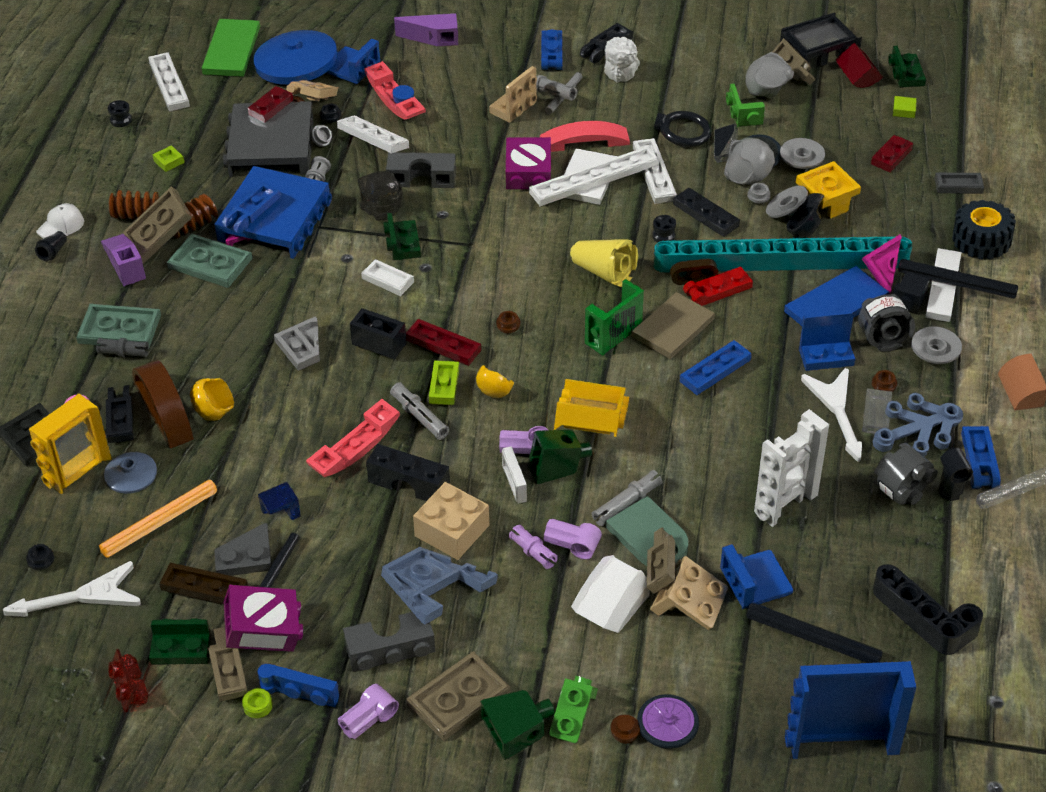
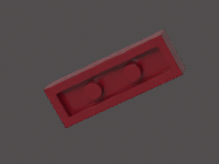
M417 319L406 332V341L467 366L481 352V343L421 319Z

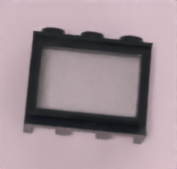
M835 12L782 28L780 42L783 38L787 40L805 58L809 65L811 58L818 56L817 61L821 66L827 64L829 52L836 51L835 56L838 58L853 43H856L861 48L862 37L857 38L836 17Z

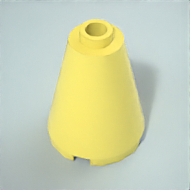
M628 239L578 241L572 246L570 251L573 263L618 287H622V281L625 279L631 281L632 277H629L632 270L636 271L638 263V249L636 245H632L631 242L633 241Z

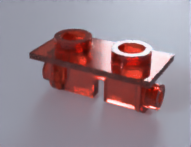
M116 649L113 660L109 662L108 673L109 677L114 680L117 700L121 701L124 712H128L129 706L132 703H136L139 706L146 704L149 694L144 680L140 679L142 674L137 659L132 657L131 654L121 656L120 650Z

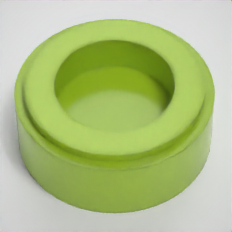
M252 689L243 697L244 712L251 718L265 717L272 710L271 695L264 689Z

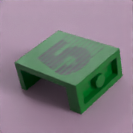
M625 279L622 281V302L608 313L594 304L585 308V344L603 356L631 335L632 331L642 323L644 290Z

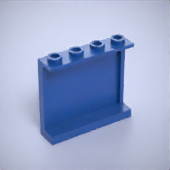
M253 166L214 224L217 241L226 243L229 234L288 247L290 258L294 259L298 251L302 250L306 238L312 234L316 222L322 218L324 209L331 203L332 194L329 192L328 182ZM261 182L280 191L281 198L252 223H249L248 228L242 233L235 232L234 225L230 228L223 226L224 216Z
M911 661L800 666L799 677L794 678L793 681L794 696H791L790 699L792 713H788L789 729L785 730L786 747H791L793 759L798 758L800 743L884 739L887 755L900 754L916 691Z

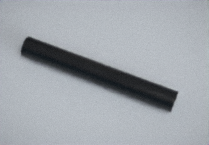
M290 533L259 587H272L300 539L298 534Z

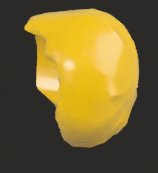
M221 378L200 379L191 388V403L198 415L205 420H219L234 407L232 393L226 382Z

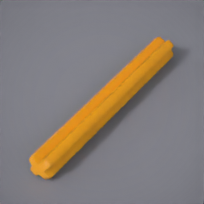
M212 480L203 482L99 545L101 553L106 558L111 557L217 492L215 483Z

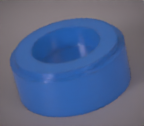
M407 85L397 86L392 92L395 103H400L414 97L413 88Z

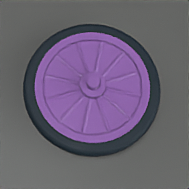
M662 694L650 698L641 706L637 716L641 735L651 744L661 748L672 749L684 746L696 736L699 729V716L694 706L686 699L676 695Z

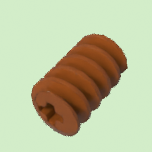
M118 190L117 196L111 193L109 198L110 216L114 219L118 217L126 219L129 217L135 220L159 198L158 192H154L153 198H150L148 191L144 193L143 198H141L140 191H136L135 197H132L130 190L126 192L125 197H123L122 190Z
M202 194L198 198H193L190 202L184 203L192 218L180 230L186 235L188 234L187 226L194 231L196 230L195 223L202 227L204 226L203 219L208 223L212 222L211 215L218 219L216 206L207 195ZM179 231L174 234L175 238H180Z

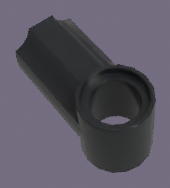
M953 448L946 451L940 458L944 468L938 489L940 496L950 501L959 500L960 495L963 494L965 482L973 475V470L964 452L959 448Z

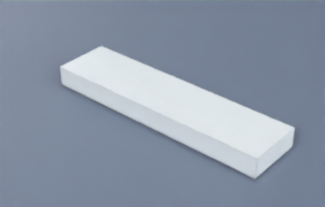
M169 52L148 57L149 64L168 110L173 111L190 107L188 97Z
M355 115L337 121L338 129L391 154L409 148V140Z
M655 139L633 141L634 151L648 146L659 158V165L642 171L654 204L672 202L677 194Z
M938 248L935 266L959 271L962 252ZM932 280L925 318L950 322L956 289L955 285Z

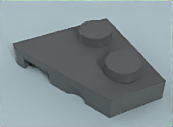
M267 523L261 524L214 549L216 573L232 576L269 571L271 555Z

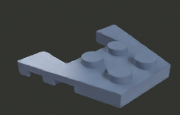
M418 547L382 566L381 576L421 623L425 625L441 616L443 611V605L430 598V595L457 580L464 582L481 593L497 583L498 574L488 571L486 575L475 571L476 566L466 563L460 566L452 563L451 557Z

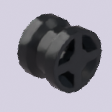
M117 100L108 105V113L111 115L110 123L114 127H125L132 122L128 102Z
M669 215L657 216L653 221V239L657 243L660 241H674L676 236V220Z

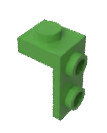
M730 84L729 92H726V103L731 106V118H735L737 127L763 125L764 103L741 104L735 84Z
M575 676L574 681L565 678L549 732L550 736L578 743L590 699L595 700L598 688L591 686L592 680Z

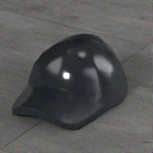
M820 193L808 195L788 221L787 231L800 238L811 236L820 225L821 215L818 207L825 195Z

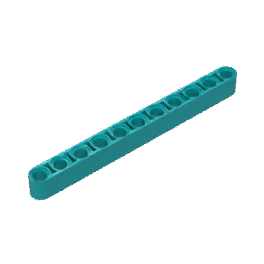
M895 237L660 241L654 247L653 266L659 272L670 273L671 267L678 262L712 259L716 262L719 272L729 271L738 267H742L744 271L851 269L854 266H857L859 269H868L862 260L863 257ZM902 237L896 268H898L901 259L910 260L912 242L906 237Z

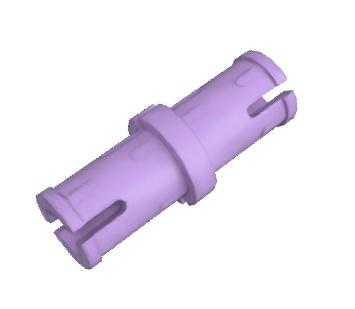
M516 525L512 528L519 535L510 531L509 538L521 546L527 556L534 557L545 569H550L554 566L548 559L556 563L558 556L545 547L539 537H533L522 525Z

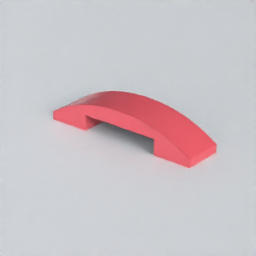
M383 61L364 68V72L377 95L398 117L407 120L426 112L425 108L415 97L400 103L393 101V89L399 85L394 81L393 72Z
M604 121L569 123L540 135V137H551V152L565 151V144L606 140L608 147L630 145L626 127Z
M381 399L363 414L365 420L333 447L329 448L324 445L306 460L307 464L323 477L331 476L346 469L366 455L387 434L400 416V412Z

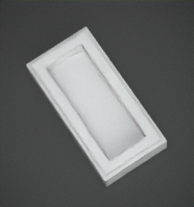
M376 259L361 273L363 280L399 296L414 283V276Z
M512 446L503 448L502 466L515 500L518 504L527 502V484Z

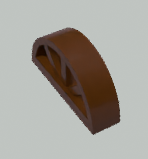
M155 360L133 368L132 377L134 385L169 448L171 449L194 440L184 406L164 365L159 360Z

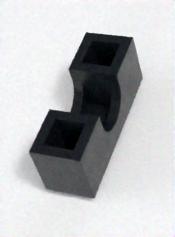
M381 444L376 445L366 461L368 483L392 490L398 480H403L413 487L415 497L420 500L427 501L444 482L450 484L449 466Z

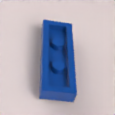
M733 340L680 374V382L694 394L698 395L749 362L752 353Z

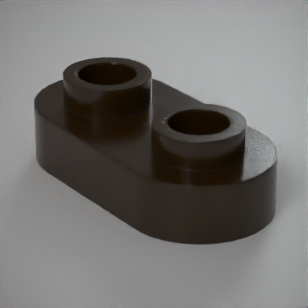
M712 259L682 261L674 264L670 269L672 281L676 285H685L689 281L696 283L719 273L716 262Z

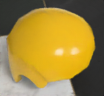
M484 365L481 366L476 376L478 388L482 393L492 398H501L508 395L514 385L512 380L509 381L498 372L488 370Z

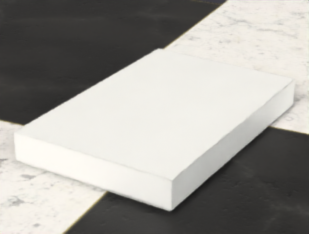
M575 149L564 175L617 156ZM609 183L566 198L600 205Z

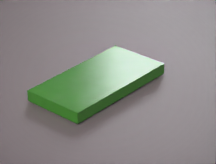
M219 19L202 66V74L244 77L260 29V21Z

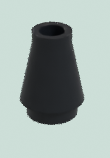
M57 231L39 240L35 247L37 257L43 261L55 259L62 246L67 242V236L62 231Z

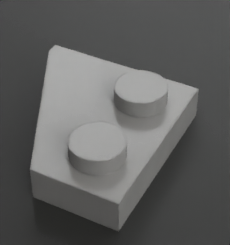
M316 316L274 334L276 344L298 371L320 361Z

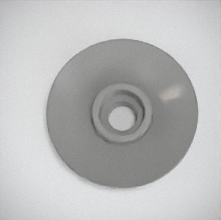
M795 138L786 141L781 146L780 156L785 163L792 167L808 169L816 167L823 162L825 150L814 140Z
M794 186L782 191L767 205V215L771 218L793 215L808 196L807 189L804 186Z
M926 327L917 331L912 338L911 345L914 353L930 363H950L956 360L962 351V343L959 337L945 328Z

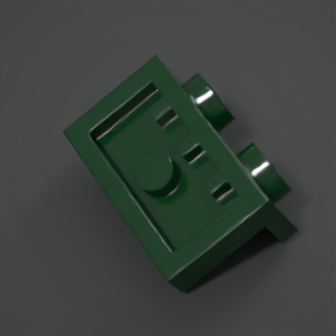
M898 45L893 46L892 54L888 56V63L893 68V77L897 79L899 87L925 86L926 78L917 54L906 53L901 55Z
M387 213L388 222H383L385 236H389L386 238L387 252L392 251L393 261L420 258L421 249L416 221L393 222L392 213Z
M193 618L190 620L162 619L151 621L153 634L149 656L151 665L208 664V648L211 642L208 620Z

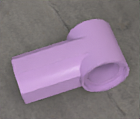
M535 426L529 431L502 430L499 443L500 453H502L503 448L512 446L514 453L530 455L535 431L548 429L543 426Z
M549 519L544 533L545 542L568 548L573 555L585 560L593 556L602 537L600 529L593 524L583 523L579 527L555 519Z
M373 684L364 691L360 702L338 718V725L347 737L355 740L377 721L386 722L392 718L398 710L399 703L379 684Z

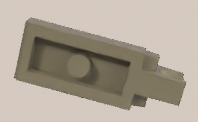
M783 38L772 52L781 56L788 63L791 70L794 71L793 79L798 82L802 79L811 85L816 80L809 72L811 66Z
M663 527L654 532V546L647 552V589L654 594L662 588L670 586L675 581V540Z
M225 627L213 629L216 645H211L208 649L219 702L243 697L248 691L238 648H226Z

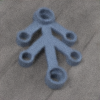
M912 393L908 398L907 406L911 410L917 411L920 409L934 415L927 417L902 409V405L897 401H890L886 406L885 414L890 418H899L912 423L893 430L882 428L876 431L872 441L875 449L887 452L892 449L895 440L920 431L918 440L914 442L913 448L925 457L929 450L928 440L932 427L942 424L940 432L935 436L934 445L939 449L948 448L951 442V428L962 421L963 411L953 403H945L939 406L924 401L921 394Z

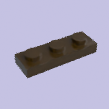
M170 562L159 585L162 591L224 604L229 585L248 586L247 579Z

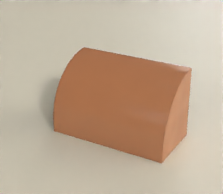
M1023 354L1006 362L1001 367L998 376L1014 410L1044 407L1046 383L1032 354Z

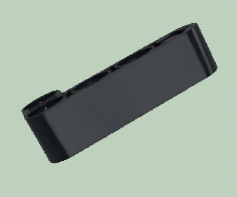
M884 564L877 569L873 594L939 653L952 655L978 636L983 612L975 604H963L949 613L894 565Z

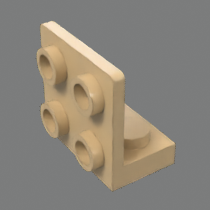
M531 66L506 86V93L489 106L491 114L510 123L537 102L536 67Z
M684 556L675 563V581L670 586L662 588L657 592L650 610L659 616L668 609L673 610L676 607L701 626L710 630L714 626L728 586L687 556Z

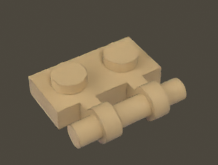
M301 80L299 82H291L286 87V90L293 93V95L304 94L307 95L309 100L320 101V99L328 100L329 97L337 96L338 87L320 82L314 83Z

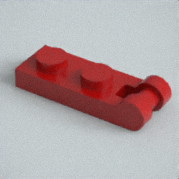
M738 267L696 283L689 281L683 286V291L687 296L692 297V301L703 306L751 289L753 280L742 267Z

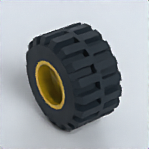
M974 200L970 201V204L965 203L962 205V208L957 210L952 238L953 242H955L954 245L956 248H960V252L963 254L967 252L968 256L972 258L974 256H977L978 259H993L994 256L1000 257L1002 253L1006 254L1009 248H1011L1016 223L1015 216L1009 208H1004L1003 204H997L995 201Z

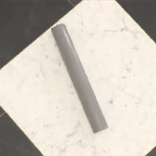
M576 72L566 85L575 87L583 78L582 74ZM555 96L545 108L546 113L552 114L565 98Z

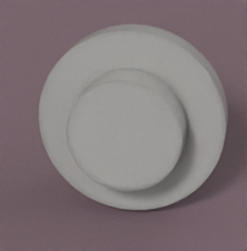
M325 125L313 127L310 133L312 141L319 147L327 146L332 138L331 130Z
M755 183L748 190L747 196L752 202L761 204L770 199L771 193L767 185Z

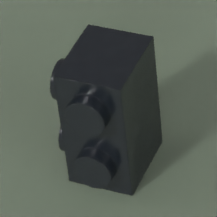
M363 308L350 322L352 345L396 359L407 344L404 322Z

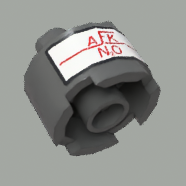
M881 295L875 298H868L862 303V309L858 317L859 327L872 346L877 347L879 351L896 350L902 347L901 343L908 336L910 338L913 336L915 330L914 319L897 295Z
M908 443L899 444L901 449L894 454L889 451L881 459L874 471L878 477L873 483L899 505L908 502L914 505L922 498V491L925 487L935 480L938 471L934 469V464Z

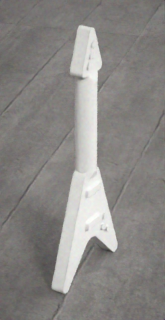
M845 368L832 384H825L803 374L801 381L836 415L847 442L845 450L857 462H860L862 442H857L845 412L849 370Z
M129 561L83 585L76 591L31 601L21 599L3 609L4 615L26 617L28 612L78 601L93 604L140 606V598L117 588L133 570V563Z

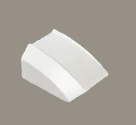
M614 555L605 556L592 571L571 607L577 614L595 624L619 633L649 597L650 590L647 589V577L642 570L631 567L615 558Z

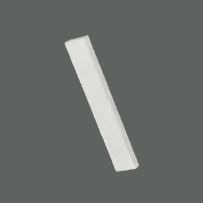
M647 146L529 187V193L539 206H543L659 165V158Z

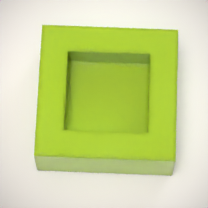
M895 96L893 116L915 118L917 98Z
M172 145L152 154L154 162L165 172L184 163L183 156Z

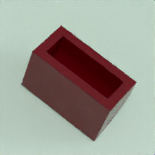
M853 43L835 59L850 82L856 87H869L883 78L867 54L856 43Z

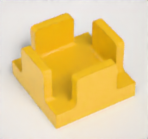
M835 161L796 176V184L804 186L808 191V195L812 193L825 195L820 207L822 209L828 207L827 215L830 218L848 212L851 198L860 194L861 186Z

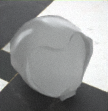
M770 52L758 58L749 66L746 72L745 83L751 95L765 96L772 100L781 87L793 78L794 71L791 70V67L781 56Z
M746 137L741 140L735 139L730 145L724 175L727 180L737 184L753 185L759 183L770 174L775 163L774 152L767 143L758 138Z

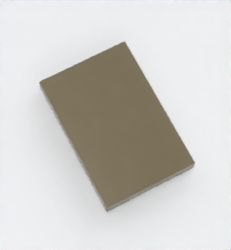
M171 186L123 234L134 243L144 264L192 216L178 191Z
M676 292L632 331V338L672 359L715 319V313Z
M473 651L406 698L407 705L444 742L481 714V700L510 693V686Z

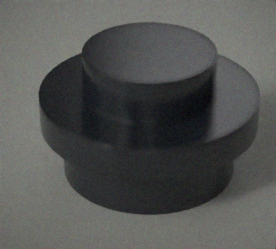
M325 104L321 108L320 118L327 123H334L341 118V110L336 104Z
M37 544L29 549L26 561L30 568L42 570L48 568L53 563L55 557L52 549L47 545Z

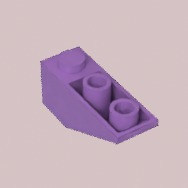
M456 13L394 17L395 35L397 37L434 46L458 45Z
M124 234L101 241L123 286L146 279L142 258L134 243Z

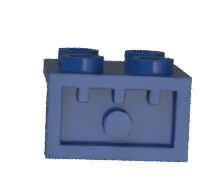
M370 39L359 51L347 46L343 47L338 52L336 63L326 73L358 84L366 76L364 68L380 62L379 41Z
M852 310L806 314L803 316L799 352L806 371L854 366L855 356L849 342L854 316Z
M733 544L722 547L720 568L742 609L749 608L751 603L762 604L793 593L790 582L771 550L743 557L742 554L737 553Z

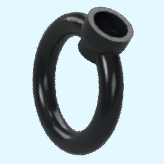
M675 111L667 115L658 113L654 129L661 131L668 141L684 147L702 145L710 139L712 134L710 123L703 116L690 111ZM680 119L690 120L699 124L703 129V133L695 138H684L672 133L669 127L672 121Z

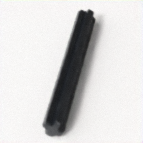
M901 259L898 266L899 273L905 274L909 272L929 280L1015 299L1018 292V285L911 260Z
M751 603L747 610L748 619L866 663L881 662L883 651L756 603Z

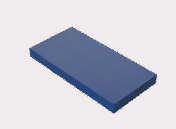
M854 266L786 304L784 312L801 326L803 316L806 314L852 310L854 318L859 315L862 303L866 299L889 295V291L857 266Z

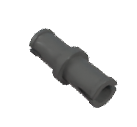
M98 338L97 344L101 345L96 346L98 354H116L119 357L125 358L126 355L147 357L149 353L144 350H149L148 342L128 341L126 338H120L119 340Z

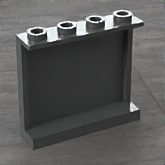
M312 101L291 102L266 123L248 115V107L253 103L233 104L232 113L228 115V140H225L226 154L223 155L224 168H228L229 177H233L234 166L299 164L300 174L306 175L307 171L310 170L312 139L310 133L314 120Z

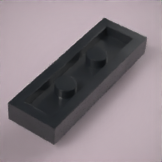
M687 188L673 198L674 206L723 237L740 225V219L691 188Z

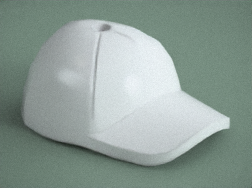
M64 203L49 211L47 221L36 233L43 239L57 231H62L68 236L78 231L84 225V218L76 206Z

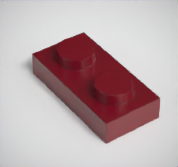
M275 86L248 107V115L266 123L293 101V93Z
M893 135L872 157L871 165L891 173L911 152L913 142Z

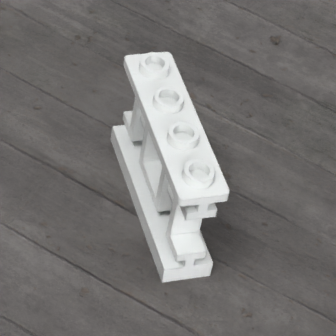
M810 409L801 415V421L798 423L795 434L785 441L778 436L774 444L766 440L762 445L754 512L759 519L766 521L772 527L777 524L778 518L781 517L782 507L795 499L800 503L803 501L804 496L811 501L818 496L829 424Z

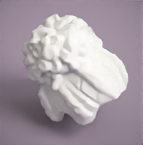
M614 37L607 41L605 46L606 62L604 72L611 80L617 83L620 81L626 82L634 77V73L640 65V61L637 58V47L632 40L626 37Z

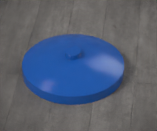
M313 30L291 31L275 36L263 43L255 52L254 65L257 74L268 82L290 84L294 81H310L325 74L334 66L338 58V51L335 41L325 33Z

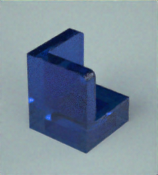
M288 482L258 494L260 509L263 514L269 513L271 515L284 509L291 520L301 517L299 500Z

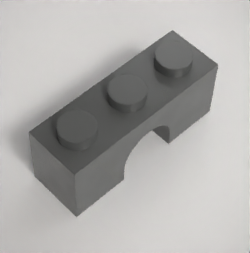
M388 152L386 165L387 187H410V182L413 178L426 176L432 180V188H455L456 156L454 153L395 152L391 154Z
M413 612L398 615L400 629L396 634L388 637L376 634L371 622L343 628L345 646L352 672L368 670L387 663H397L408 658L423 657L435 652V639L431 623L429 622L424 625Z

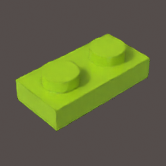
M434 361L429 391V404H455L459 362Z

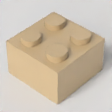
M444 482L413 515L415 537L459 560L489 527V505Z

